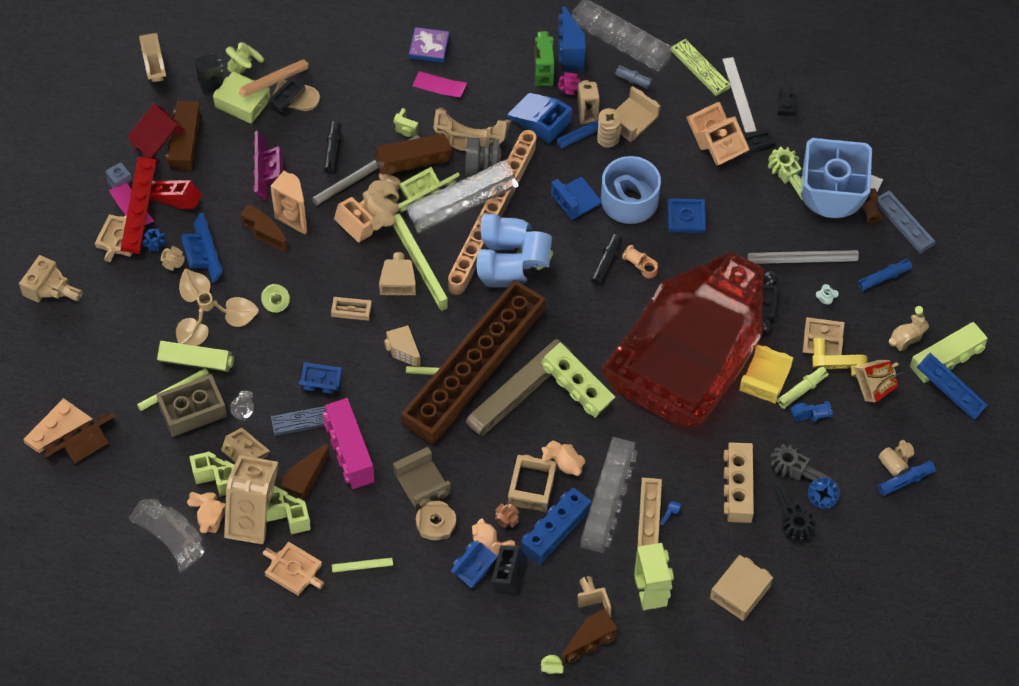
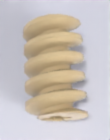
M604 109L599 114L597 141L601 146L607 148L614 147L620 141L622 118L620 113L614 109Z

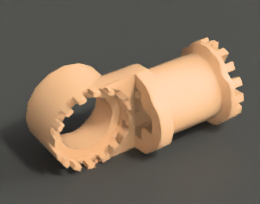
M633 245L626 248L627 250L622 255L624 260H629L635 264V267L641 270L642 275L646 278H653L657 275L658 265L655 260L648 257L647 254L640 253L634 249ZM646 266H653L655 269L648 272L644 268Z

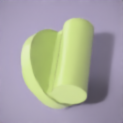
M555 655L546 656L541 662V672L549 674L563 673L561 659Z

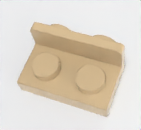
M243 428L227 435L222 446V451L235 462L239 455L264 459L269 454V450Z

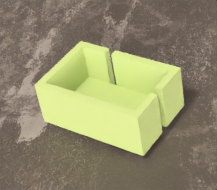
M662 543L637 548L634 576L638 590L645 589L643 592H639L643 610L667 606L668 598H671V581L674 577L672 568H668L669 556L667 550H663Z

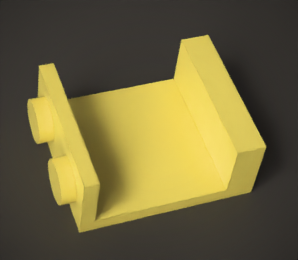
M757 344L752 362L746 375H743L739 391L776 404L791 369L793 357L786 353L771 350L767 346Z

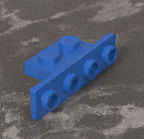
M199 213L194 222L196 234H183L181 240L190 268H208L212 283H216L222 275V266L218 260L217 250L214 248L213 237L208 229V222L205 220L204 214Z

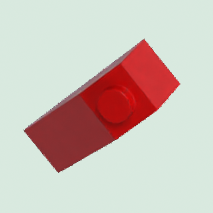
M191 180L153 181L150 200L178 209H195L202 194Z

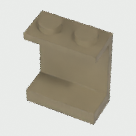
M428 447L393 463V473L415 510L420 507L423 508L428 502L443 499L451 493L449 480L445 482L432 461V453Z

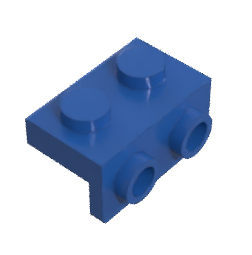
M304 362L299 385L303 386V390L314 391L315 388H320L323 393L333 394L334 391H339L343 368Z
M478 540L471 542L466 547L465 551L467 552L454 561L453 568L451 569L453 574H456L472 589L493 566L498 557Z

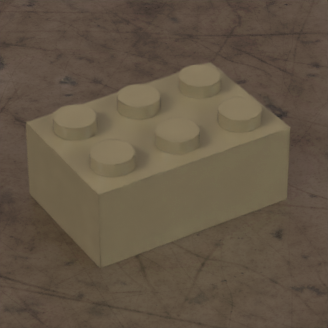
M212 374L156 394L159 408L172 437L227 417L224 401Z

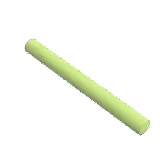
M204 368L161 392L208 376L209 372ZM154 395L137 404L139 410L142 411L157 403V396Z

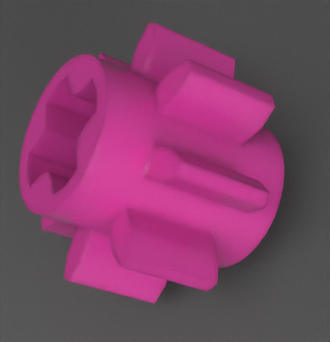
M565 72V76L560 77L558 86L560 89H563L562 93L574 95V91H578V84L581 82L579 78H576L577 74Z

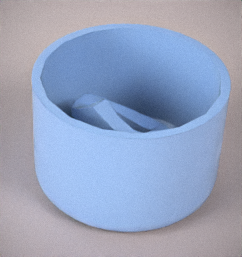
M635 156L621 157L612 161L605 168L602 176L601 204L606 214L624 224H636L649 219L655 213L659 202L661 178L657 168L651 162ZM624 192H635L641 196V199L629 198Z

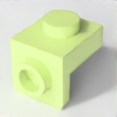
M402 108L400 113H397L394 118L396 132L406 137H414L418 135V122L407 119L406 109Z

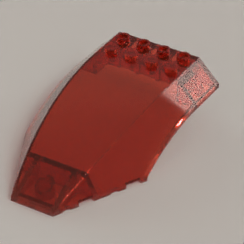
M728 252L722 257L712 259V262L708 264H700L689 269L687 272L679 273L675 278L662 280L640 318L601 368V372L614 391L681 428L702 426L740 373L762 335L764 268L733 252Z

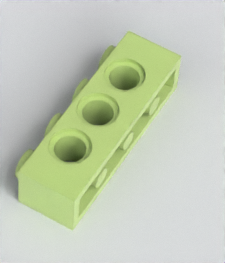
M561 342L544 356L541 361L543 369L547 373H551L556 378L557 383L561 387H565L570 392V396L584 406V410L589 415L597 417L615 398ZM559 365H564L566 370L560 369ZM573 378L578 379L580 384L574 383ZM586 392L592 393L594 398L588 397Z

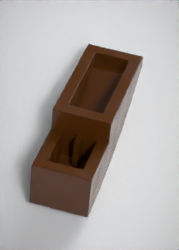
M247 204L240 214L242 226L253 230L255 239L286 253L288 250L287 240L282 231L267 215Z

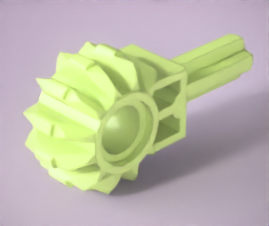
M782 147L778 150L774 149L768 159V166L770 169H773L772 174L778 173L779 178L782 179L784 184L790 182L802 199L800 178L802 169L798 163L799 156H795V151L790 152L789 147L786 150Z

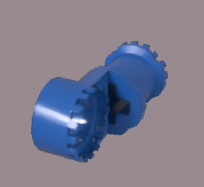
M829 401L816 406L799 403L791 408L795 421L811 418L813 422H816L817 419L824 417L832 418L833 416L832 409L830 410L832 406Z

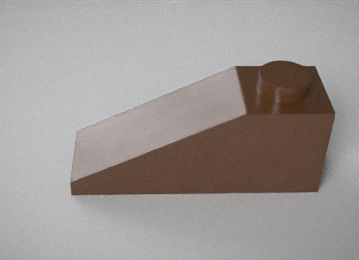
M324 444L290 468L287 475H283L281 478V489L286 491L288 495L305 501L329 457V446Z

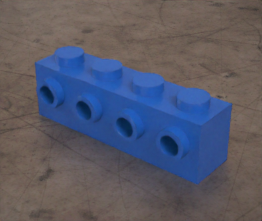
M572 488L569 492H564L559 500L560 502L556 506H551L547 516L544 519H539L534 526V530L531 533H526L521 540L522 551L539 565L591 511L592 501L575 488Z

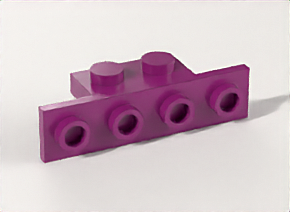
M257 131L255 132L254 192L266 201L268 200L267 185L274 183L283 172V149L278 146L267 150V140Z

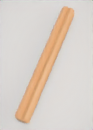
M302 59L240 87L239 94L242 97H247L308 69L309 64Z

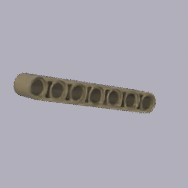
M556 339L472 412L467 418L466 424L479 436L485 435L552 375L543 369L541 361L561 341ZM564 345L572 353V350Z

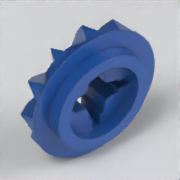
M822 477L810 484L808 498L816 508L827 509L833 507L839 501L840 490L832 479ZM828 486V488H827V493H828L831 497H826V496H825V497L820 501V499H821L820 496H821V495H820V493H818V491H819V490L823 491L824 488L826 489V487Z

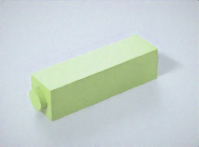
M160 341L157 360L165 363L229 372V367L232 368L234 357L231 356V352L226 350Z

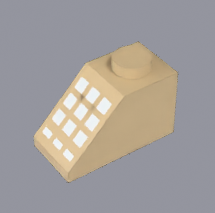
M409 326L387 331V339L384 340L386 350L391 351L392 357L414 367H420V355Z

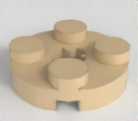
M428 502L426 506L422 509L420 508L417 512V529L423 538L430 540L448 539L456 527V514L444 502ZM434 517H438L439 520H442L438 524H434L431 522V520H434Z

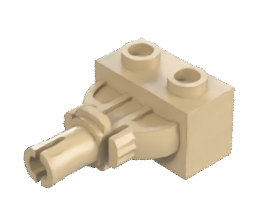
M41 255L38 256L19 283L22 295L38 303L43 297L52 296L57 299L66 296L78 302L83 294L82 290L69 285V279L63 277L62 273L57 269L56 262Z

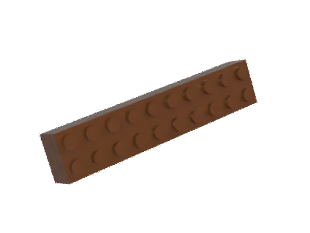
M514 280L401 413L402 426L431 445H434L545 312L546 298Z

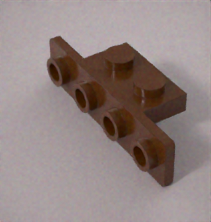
M105 412L97 417L98 422L93 425L89 422L80 427L81 432L74 435L72 432L63 437L64 442L57 445L55 442L45 448L47 452L43 454L44 457H48L64 447L75 464L105 446L109 442L99 426L115 417L114 413L108 415Z

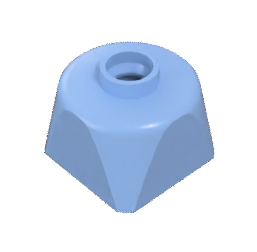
M812 138L807 141L801 179V197L804 203L815 213L829 218H842L858 211L870 194L872 148L867 143L818 138Z

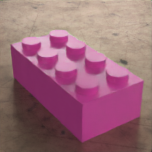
M348 398L325 405L326 413H323L325 429L327 433H330L331 445L333 450L336 449L337 461L339 466L343 468V477L346 484L350 483L351 488L355 489L373 483V464Z

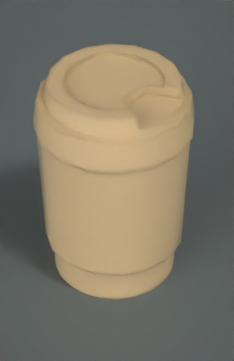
M890 447L884 449L878 456L881 463L894 477L907 472L909 469L908 464Z

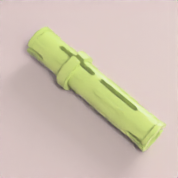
M820 366L812 374L804 376L800 383L777 399L779 406L785 409L808 390L816 388V384L828 377V373H825L826 369Z

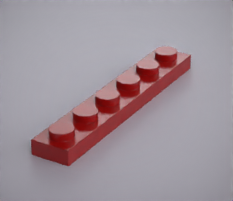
M141 157L137 159L121 243L122 252L140 254L156 167L155 159Z

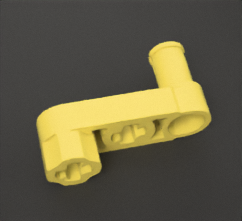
M813 339L814 355L812 358L813 368L818 369L820 366L825 369L851 368V376L857 377L854 367L868 363V356L826 355V339Z

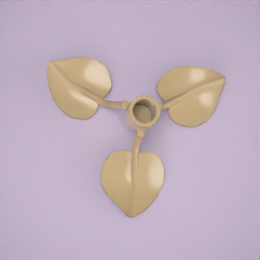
M185 269L179 284L181 297L190 303L197 300L200 309L198 321L193 318H186L178 324L176 328L178 343L199 346L204 343L208 337L209 330L206 325L201 324L203 312L210 311L213 306L226 313L225 319L227 323L234 327L247 325L258 314L259 309L254 303L241 297L227 300V309H224L217 301H213L212 295L209 293L211 285L208 278L202 274Z

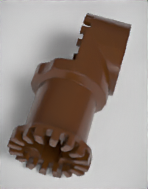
M870 188V194L861 206L867 216L866 222L869 225L876 224V222H880L883 218L877 208L878 193L875 188Z

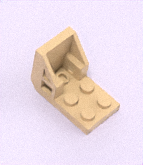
M239 455L229 476L226 488L224 538L264 545L266 540L267 507L273 493L278 462Z

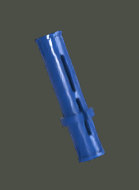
M908 258L896 264H890L887 268L858 280V286L861 291H865L888 279H895L901 273L911 270L912 264Z
M930 460L920 466H913L909 468V471L879 484V492L885 496L911 482H918L922 477L936 471L935 466Z

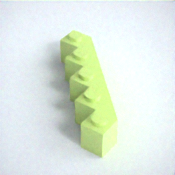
M211 452L189 456L195 483L201 484L216 480L219 497L226 496L227 483L234 464L217 458ZM274 486L272 497L267 507V522L287 517L291 535L311 530L305 501L299 498L296 499L288 495L286 491Z

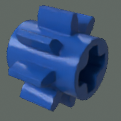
M149 229L146 234H143V246H148L149 252L159 251L162 246H165V234H160L159 229Z

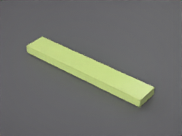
M400 213L394 215L396 220L393 224L439 309L441 311L448 309L447 297Z

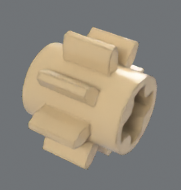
M174 246L171 247V250L166 248L161 255L162 265L171 271L174 270V267L180 268L184 262L183 252Z

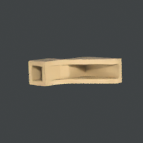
M157 33L139 36L148 79H152V82L163 80L166 73Z

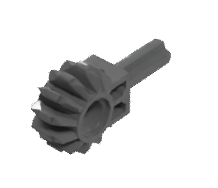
M784 444L781 445V448L776 447L774 453L771 454V468H775V474L781 472L782 478L788 474L790 478L792 477L798 481L802 476L812 481L822 477L832 479L808 466L810 459L803 456V454H799V448L792 449V444L788 448Z

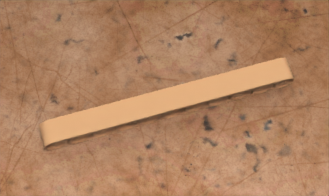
M525 130L520 134L449 274L448 288L453 295H460L465 291L477 267L478 252L480 249H486L487 247L481 237V220L483 215L497 214L502 217L535 152L536 134L531 130Z

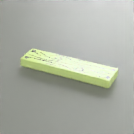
M686 39L671 48V51L715 96L730 88V83Z

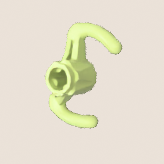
M240 42L237 51L233 47L226 48V53L231 57L227 67L231 73L233 71L242 74L246 68H250L252 66L251 55L259 63L264 62V58L246 43Z

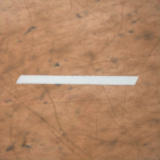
M734 58L723 59L724 66L745 132L756 131Z

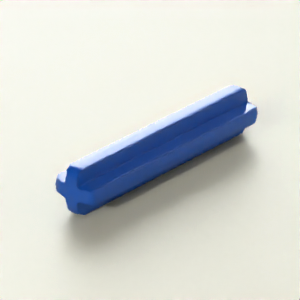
M599 119L557 138L558 146L560 148L566 147L598 132Z

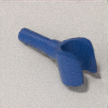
M674 501L670 502L667 512L659 522V525L663 526L671 516V513L678 515L681 504Z

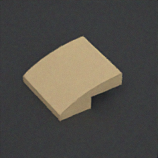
M806 317L803 353L814 354L813 339L825 338L826 355H841L845 322Z

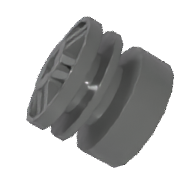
M468 137L466 176L478 177L480 168H483L485 177H488L489 169H492V177H497L501 164L499 139H494V145L490 147V138L486 139L485 146H481L480 138Z

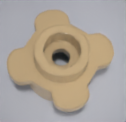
M901 440L899 446L895 448V452L907 463L908 458L914 456V449L910 443Z

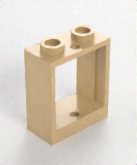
M518 455L508 494V504L547 513L557 462L550 459L545 462L543 459L533 458L530 455ZM521 468L549 473L544 495L516 490Z

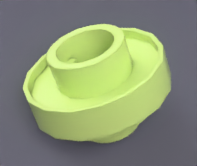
M279 284L267 286L261 294L263 306L271 312L283 311L289 304V293Z

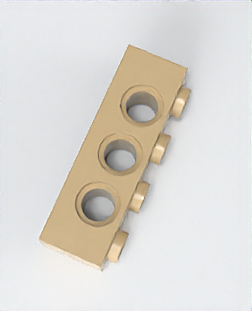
M729 442L728 450H724V462H727V467H724V479H727V485H724V497H727V502H724V514L728 515V522L752 523L753 443ZM734 481H740L742 484H737ZM738 498V499H741L742 501H741V502H738V501H736L735 499Z

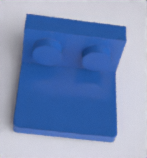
M583 177L567 185L562 184L559 179L552 182L551 195L571 220L601 205L600 198Z

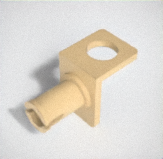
M587 576L588 582L583 577L580 580L583 593L578 594L579 608L603 603L605 610L611 617V605L605 588L595 589L592 577Z

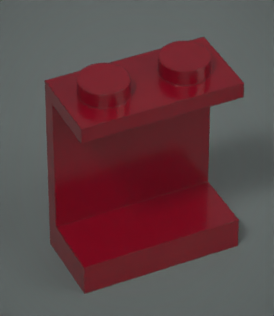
M153 103L127 138L132 142L130 145L133 148L143 152L142 156L144 158L155 159L159 163L161 160L156 156V153L173 132L182 134L185 128L165 109Z

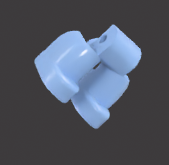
M497 214L483 215L481 220V237L490 250H479L477 255V273L485 286L509 287L514 280L524 284L527 278L523 275V269L549 267L552 244L551 235L532 231V226L521 219L501 218ZM522 249V253L517 254L496 253L494 251Z

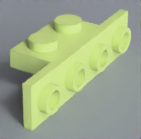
M430 167L400 183L399 187L407 200L398 204L399 211L407 210L410 208L409 204L413 202L416 204L422 202L428 194H431V196L437 194L444 185L447 188L452 186L460 176L459 173L439 182L433 169Z

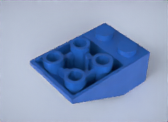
M563 7L562 14H559L558 25L559 64L563 65V71H584L585 34L567 8Z
M528 93L507 114V117L525 129L533 131L537 137L550 144L572 122V108L558 99Z

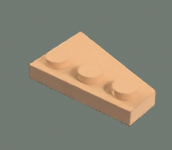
M63 398L24 438V442L38 453H41L53 443H59L60 439L68 434L78 432V429L83 425L94 422L91 417Z

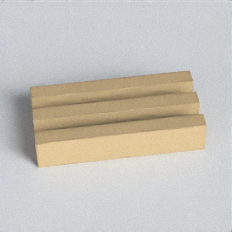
M334 297L331 317L369 321L372 301Z

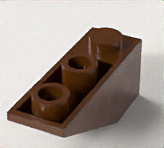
M605 609L586 618L563 651L562 664L574 662L580 655L586 652L591 653L603 643L609 644L615 639L617 627Z

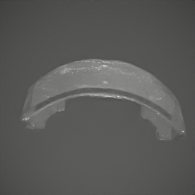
M151 498L139 501L128 518L131 522L153 533L169 548L177 561L180 573L185 571L204 553V548L200 545L202 538L196 528L178 511L171 507L166 508L162 506L158 500Z

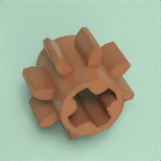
M509 503L504 506L501 504L495 510V520L501 527L506 528L510 526L513 528L519 522V511L514 505Z

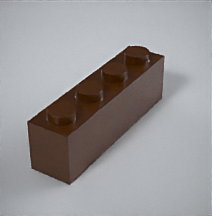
M177 101V107L173 108V118L185 128V131L182 134L173 132L172 137H169L168 147L170 152L166 153V163H169L170 170H193L201 116L199 102Z
M445 133L377 146L374 159L381 175L393 174L398 171L427 167L450 161L452 148Z

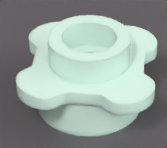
M825 284L820 291L816 292V297L823 304H831L834 298L838 297V291L831 289L829 285Z

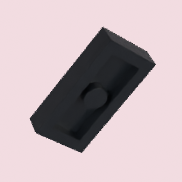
M291 77L268 99L269 105L283 113L306 91L305 85Z

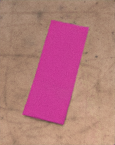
M419 71L413 87L442 95L461 97L467 82L448 80Z
M127 182L109 190L126 216L132 191ZM148 212L145 225L154 221Z

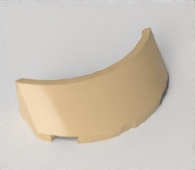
M439 108L435 113L433 128L438 134L445 133L450 146L466 151L468 137L480 138L481 146H485L487 138H490V147H493L494 139H499V144L503 142L511 120H498L495 126L488 127V129H474L461 125L452 119L444 108Z

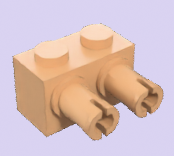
M350 197L338 204L334 220L358 243L373 234V225L370 223L372 216L367 212L364 200L358 203L353 197Z

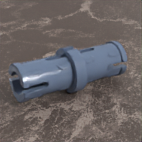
M619 65L615 76L629 81L630 84H636L646 89H649L652 83L651 78Z

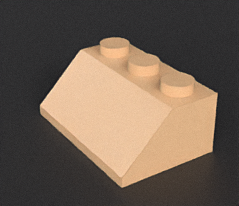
M283 171L271 185L275 219L306 234L305 207L300 181L296 175Z

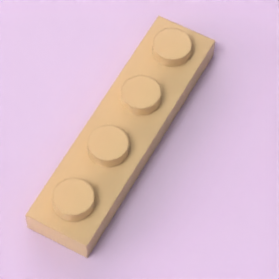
M642 478L637 548L658 543L662 479Z

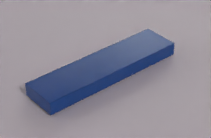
M931 352L918 364L917 368L973 420L986 408L987 404Z

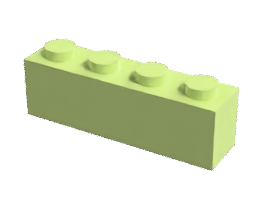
M972 322L913 356L910 367L925 383L930 379L917 366L928 353L931 352L949 370H952L956 364L966 362L973 354H980L986 348L985 345L988 338Z

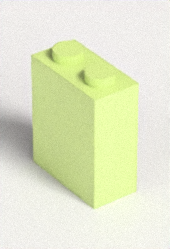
M232 71L229 77L224 79L222 86L214 92L213 99L216 108L252 124L268 103L270 89L267 87L247 97H242L239 94V88L253 82V80Z

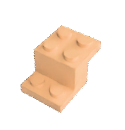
M716 102L686 117L700 150L709 149L716 165H720L749 150L736 118H726L720 102Z

